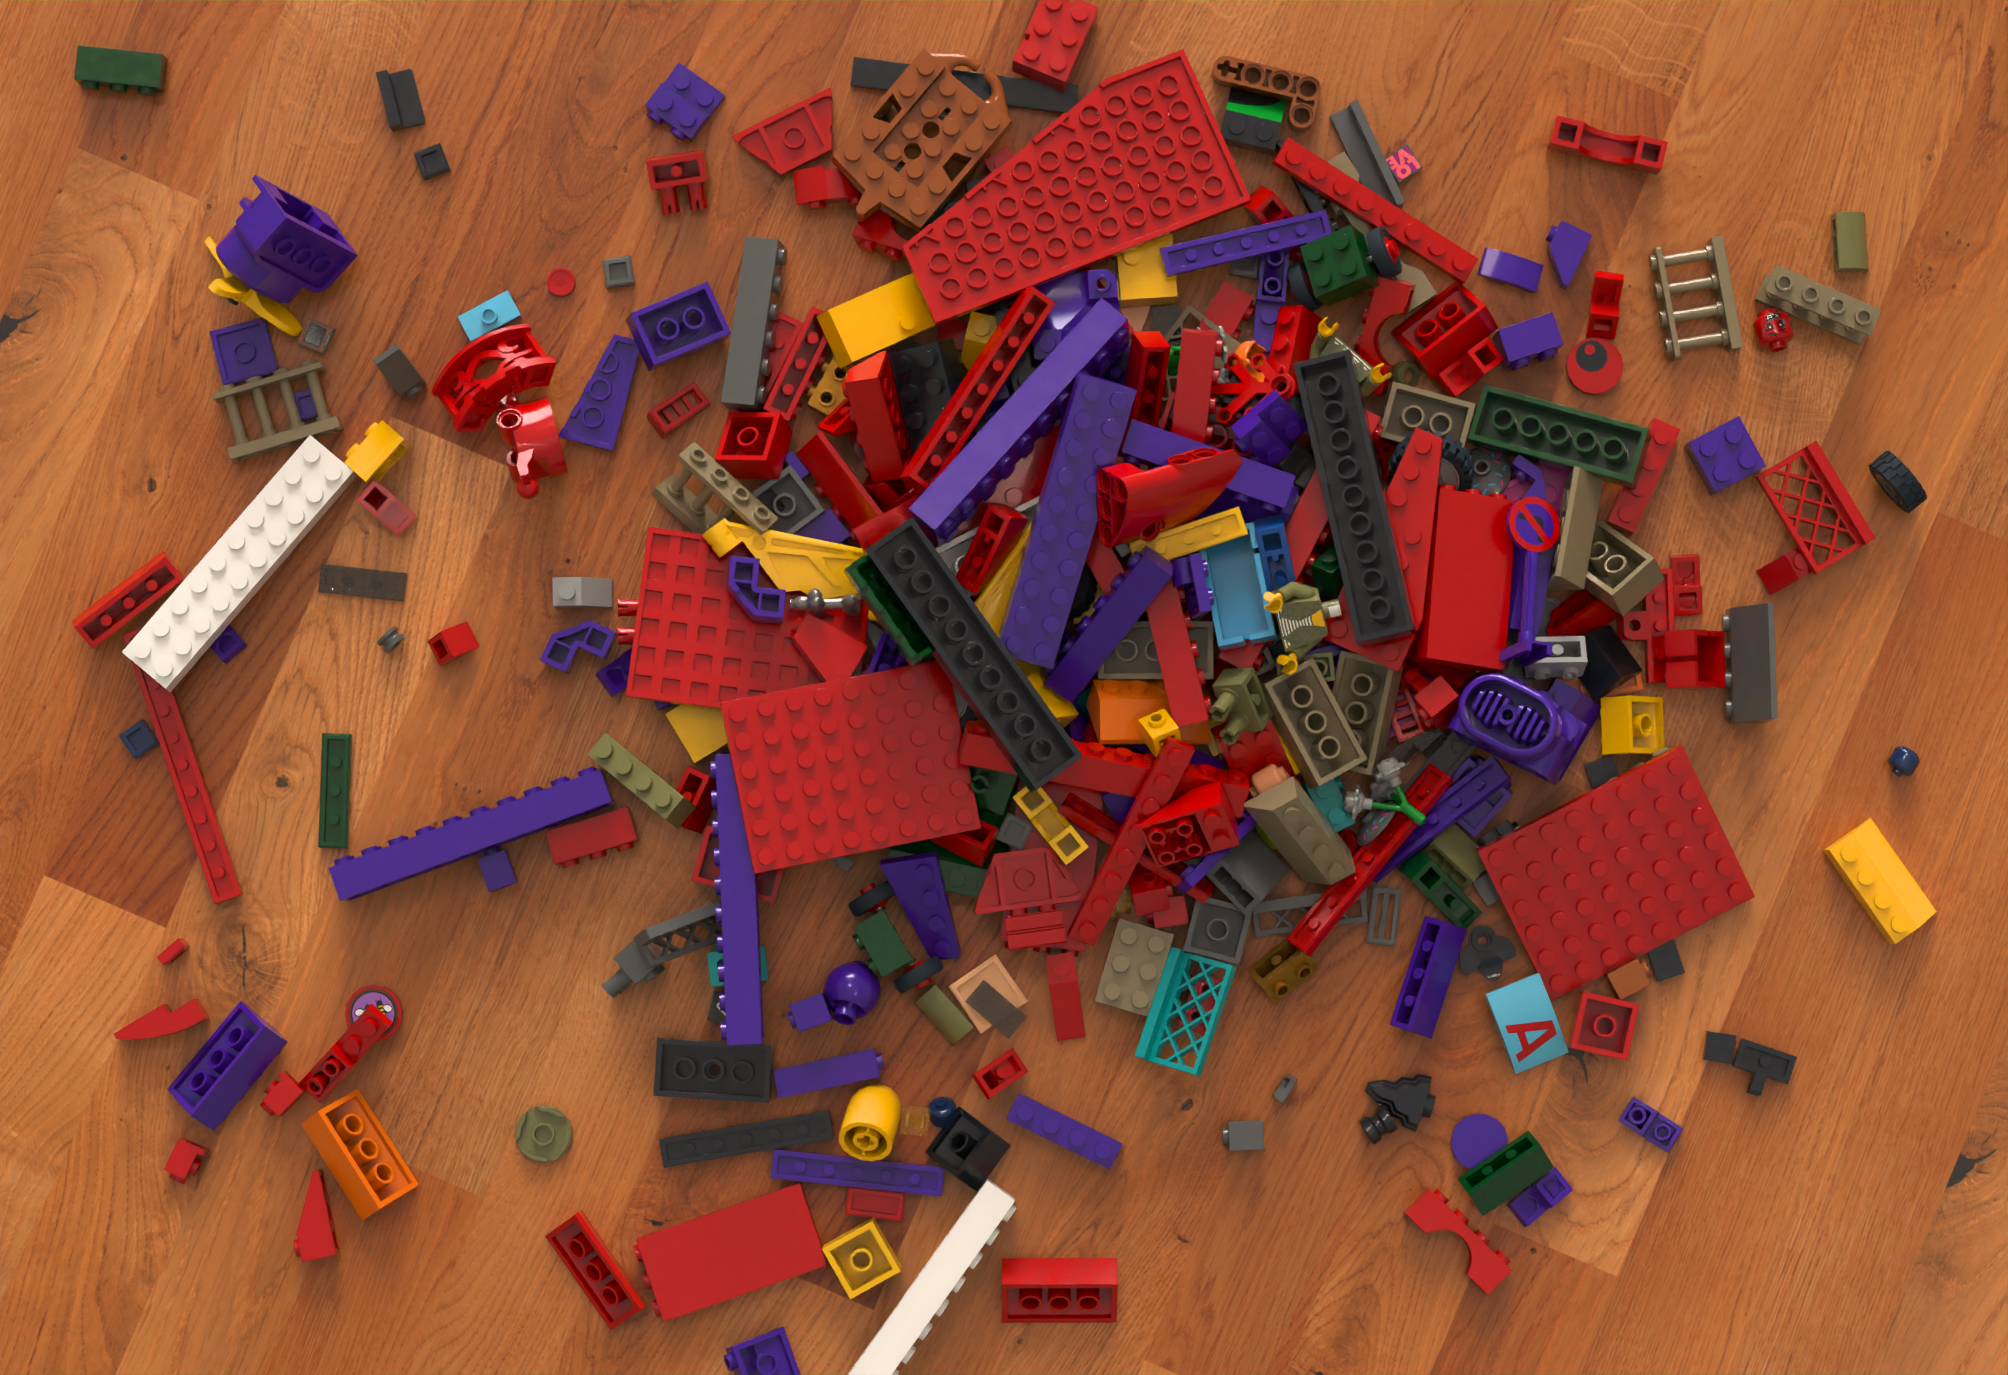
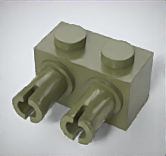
M1254 667L1224 669L1212 686L1214 694L1218 699L1210 708V713H1213L1211 716L1214 720L1218 722L1226 720L1228 722L1220 732L1221 740L1227 745H1234L1242 732L1262 731L1273 715Z

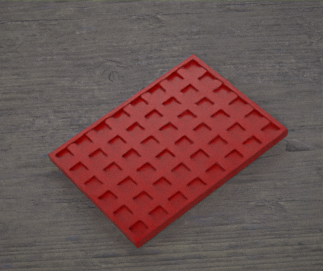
M648 527L626 697L721 710L720 702L822 683L792 642L795 634L791 630L798 617L805 618L807 609L798 610L795 607L791 609L790 599L795 600L797 597L807 596V594L800 590L786 592L782 624L752 621L727 591L731 556L754 558L743 542H740L719 558L702 534ZM759 564L757 587L778 589ZM862 597L860 599L861 610L858 615L851 616L842 609L825 610V613L819 617L822 621L865 644L869 608ZM863 657L851 677L861 675Z
M937 661L720 702L754 874L981 829L975 794L970 785L972 780L969 765L960 764L959 749L963 735L952 682Z
M1681 745L1476 849L1536 973H1539L1551 1001L1755 897Z

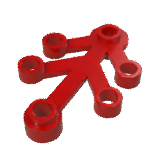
M1256 353L1252 356L1250 364L1257 372H1262L1269 381L1257 382L1243 366V360L1237 354H1229L1228 361L1224 363V366L1229 372L1235 373L1243 383H1218V385H1212L1211 396L1239 395L1227 407H1223L1218 411L1217 420L1225 427L1232 426L1236 421V414L1257 395L1266 394L1258 402L1260 403L1274 390L1286 401L1290 400L1297 390L1295 379L1289 374H1278L1270 366V360L1263 353ZM1261 359H1264L1263 364L1257 366V362ZM1237 360L1236 365L1230 367L1231 362ZM1287 385L1286 389L1280 392V389ZM1249 407V408H1247V409L1244 411L1243 416H1244L1246 413H1248V412H1249L1252 408H1254V407ZM1230 413V417L1223 421V417Z

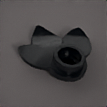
M1476 926L1468 935V945L1460 952V968L1464 975H1468L1478 968L1485 977L1496 981L1502 972L1503 959L1513 958L1516 956L1512 942L1508 938L1497 936L1493 929L1488 926ZM1480 934H1484L1487 937L1485 945H1480L1477 942V937Z

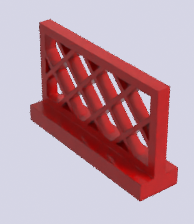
M1817 441L1755 477L1813 574L1820 572L1875 539V536ZM1799 457L1806 466L1804 477L1790 473L1792 461ZM1786 466L1785 471L1779 470L1780 468ZM1772 473L1784 476L1781 491L1772 489L1765 477ZM1789 478L1803 481L1800 496L1786 492ZM1808 483L1819 487L1821 491L1819 501L1805 497ZM1784 497L1799 501L1796 515L1785 512L1782 507ZM1803 502L1818 506L1815 520L1800 517ZM1822 508L1833 510L1836 515L1834 526L1819 522ZM1799 521L1813 525L1810 539L1802 538L1798 534ZM1818 527L1833 530L1829 545L1815 541ZM1837 532L1847 534L1853 545L1847 549L1834 546ZM1814 546L1828 549L1826 561L1820 565H1817L1812 557ZM1833 551L1839 552L1837 555L1832 557Z

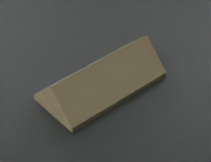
M1574 466L1564 483L1558 516L1560 532L1556 541L1547 590H1584L1603 480L1580 467Z

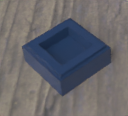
M143 719L119 735L134 759H138L159 744L158 739Z

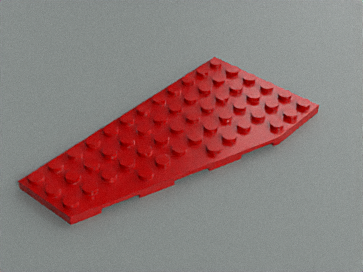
M1184 49L1103 80L1096 89L1068 112L1063 113L1000 168L995 169L973 187L960 201L937 220L927 225L902 246V251L934 325L937 326L1017 295L1025 288L1040 286L1250 204L1251 198Z

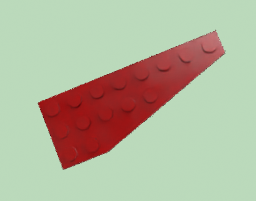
M1416 427L1385 495L1418 634L1425 614L1424 607L1428 587L1427 580L1431 560L1435 524L1434 516L1444 440ZM1343 586L1338 596L1342 616L1327 620L1328 635L1323 637V639L1400 673L1417 634L1360 647L1356 641Z

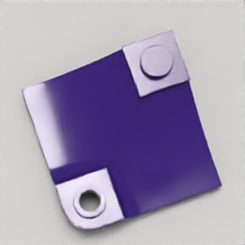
M1088 270L1086 272L1070 273L1035 287L1054 301L1055 305L1033 337L1034 359L1036 361H1044L1101 298L1121 313L1119 284L1113 273L1108 270ZM1100 279L1108 281L1106 288H1098V281ZM1123 352L1121 354L1116 353L1113 357H1122Z

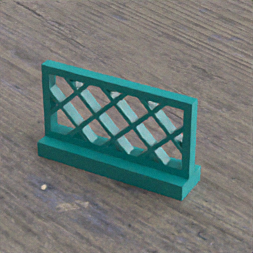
M1171 947L1134 1056L1150 1063L1200 1077L1237 967ZM1192 961L1199 962L1203 972L1191 979L1189 969ZM1219 969L1226 970L1223 981L1215 985L1211 974ZM1206 978L1210 989L1198 996L1194 984ZM1189 988L1193 1000L1182 1006L1179 1000L1181 993ZM1213 995L1215 999L1214 1008L1206 1013L1201 1002ZM1196 1005L1201 1016L1189 1023L1185 1012ZM1180 1015L1184 1027L1173 1033L1170 1028L1172 1020ZM1204 1023L1206 1027L1205 1035L1196 1040L1192 1029ZM1187 1033L1192 1044L1180 1050L1175 1039ZM1171 1043L1175 1054L1165 1060L1161 1059L1160 1055L1163 1047ZM1195 1050L1197 1058L1194 1067L1191 1068L1186 1066L1183 1056Z

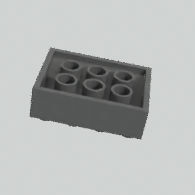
M1774 603L1729 608L1726 610V615H1722L1721 619L1722 631L1727 634V643H1724L1725 660H1727L1728 672H1725V689H1728L1729 700L1724 701V715L1729 717V724L1765 723L1777 719Z

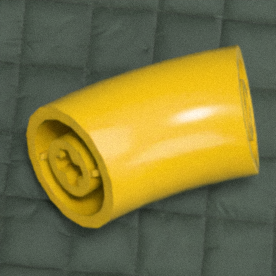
M870 1083L861 1086L853 1093L839 1132V1143L850 1156L864 1161H876L885 1158L891 1152L902 1114L899 1096L892 1088L880 1083Z

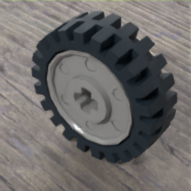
M1435 431L1434 435L1441 438L1442 432ZM1447 434L1445 438H1442L1444 442L1438 486L1452 485L1456 487V491L1464 492V490L1471 489L1474 460L1472 455L1469 456L1468 448H1462L1460 440L1457 439L1453 443V436ZM1408 436L1403 439L1402 444L1398 443L1395 451H1393L1388 472L1389 485L1410 442Z

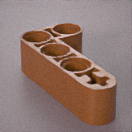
M1230 56L1219 57L1214 62L1212 78L1216 84L1291 102L1288 114V125L1291 130L1296 133H1304L1311 128L1321 93L1320 82L1315 77ZM1223 66L1229 67V73L1226 77L1221 76ZM1238 68L1242 69L1239 81L1235 80ZM1250 71L1256 72L1260 77V81L1255 84L1248 83L1245 79V74ZM1282 78L1287 82L1288 87L1284 90H1277L1273 87L1272 81ZM1310 85L1314 88L1315 94L1311 97L1303 96L1300 92V87ZM1297 112H1304L1308 116L1309 121L1305 124H1298L1294 120L1293 115Z

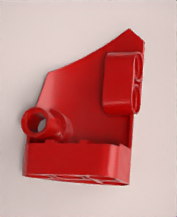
M1198 448L1173 455L1168 458V465L1143 471L1130 463H1119L1098 470L1096 477L1098 533L1101 543L1106 548H1112L1139 539L1151 542L1159 533L1192 521L1219 497L1236 475L1243 460L1232 449L1219 452L1213 448Z

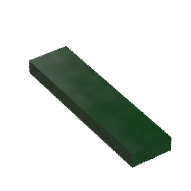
M322 733L319 848H348L352 734Z

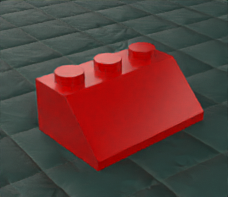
M1455 281L1391 331V334L1418 368L1433 380L1439 373L1461 358L1468 350L1498 329V326L1487 306L1466 287Z

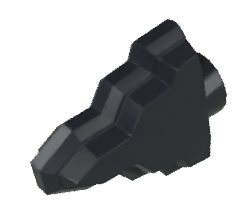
M1416 1074L1414 1078L1401 1077L1395 1082L1384 1079L1367 1082L1365 1093L1376 1103L1387 1106L1391 1116L1401 1120V1126L1415 1132L1422 1116L1430 1118L1436 1098L1435 1095L1429 1094L1432 1077Z

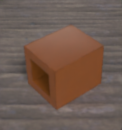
M1633 959L1604 974L1614 996L1618 1000H1622L1651 984L1648 979L1652 976L1644 961L1640 963L1638 959Z

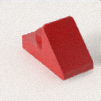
M1796 548L1758 569L1756 572L1769 595H1772L1812 571L1799 549ZM1812 552V557L1814 558L1815 562L1817 563V565H1820Z
M1014 1048L978 1070L972 1077L988 1100L1029 1071Z

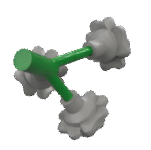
M1390 757L1377 764L1378 771L1374 774L1375 779L1369 785L1371 790L1370 798L1364 797L1360 785H1356L1354 791H1346L1343 802L1344 810L1352 814V820H1355L1358 813L1363 809L1379 808L1403 812L1419 826L1425 823L1427 817L1408 803L1400 786L1402 782L1398 775L1401 773V768L1406 765L1405 762H1398L1394 757ZM1385 800H1394L1398 805L1387 804L1382 802H1384Z

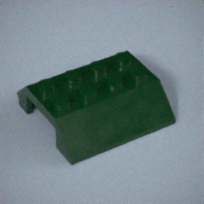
M864 555L846 567L843 572L867 604L869 610L872 611L886 634L896 645L903 658L912 667L929 656L932 650L923 643L866 563L868 559Z

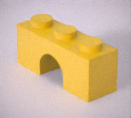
M1025 787L1012 797L1065 865H1068L1089 848L1065 817L1058 813L1057 807L1042 787L1032 793Z

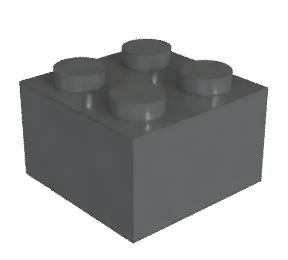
M1208 897L1203 904L1195 899L1182 950L1239 965L1253 909L1244 915L1232 903Z

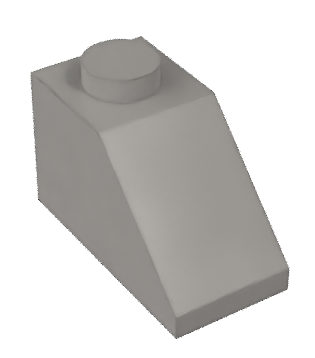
M552 577L553 607L556 609L613 608L612 579Z

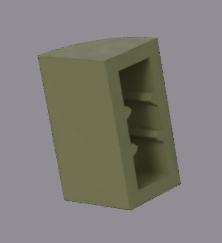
M1835 212L1831 216L1834 273L1868 271L1865 213Z
M1455 824L1432 840L1421 851L1430 857L1462 891L1471 885L1485 870L1476 851L1480 847Z
M936 984L915 1002V1005L952 1046L974 1027Z

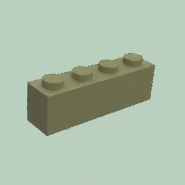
M606 732L587 754L677 829L696 808L695 805Z

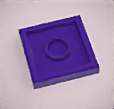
M259 318L210 331L223 386L240 384L254 376L273 375V371L279 369L266 319Z

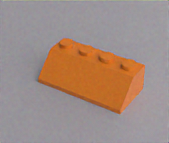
M1107 679L1093 680L1086 707L1100 744H1145L1142 739L1139 719L1161 709H1165L1172 718L1163 680ZM1201 686L1203 697H1208L1205 686ZM1209 714L1208 721L1179 727L1181 740L1187 744H1209Z
M358 1088L319 1110L301 1123L362 1221L419 1185Z

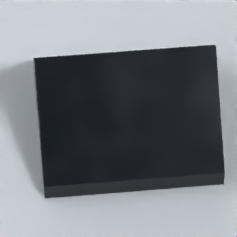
M1610 625L1588 631L1584 635L1588 662L1583 676H1579L1578 679L1595 702L1642 672L1639 664Z

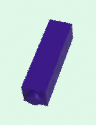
M875 1048L774 1069L773 1074L778 1098L877 1078L880 1077V1071L885 1070L882 1054H876Z

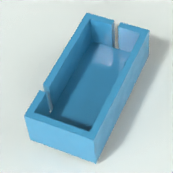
M1253 522L1245 524L1248 535L1200 550L1202 560H1206L1209 576L1205 577L1207 589L1211 588L1213 592L1214 605L1211 606L1218 647L1221 651L1247 646L1246 640L1250 639L1252 644L1278 639L1273 613L1264 609V606L1270 602L1266 601L1263 597L1264 593L1268 592L1256 539L1255 524Z

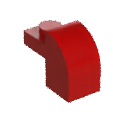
M1486 337L1468 350L1456 362L1439 373L1435 379L1449 397L1456 398L1497 367L1504 358L1490 339Z

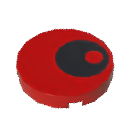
M1600 338L1584 339L1573 347L1567 356L1565 367L1573 387L1582 393L1597 395L1607 392L1616 385L1622 375L1623 362L1621 354L1609 341Z

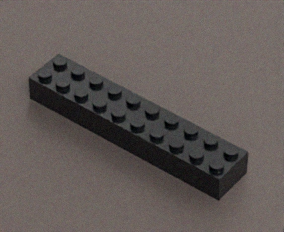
M1348 349L1293 363L1357 644L1363 647L1417 634L1354 356Z
M913 517L861 554V556H866L868 559L866 563L926 647L931 648L933 657L1030 793L1043 786L1083 757Z

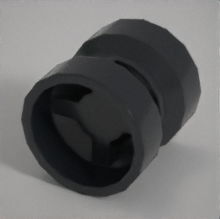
M1383 1105L1375 1109L1372 1116H1365L1358 1121L1374 1145L1381 1141L1382 1136L1386 1133L1391 1134L1398 1130Z

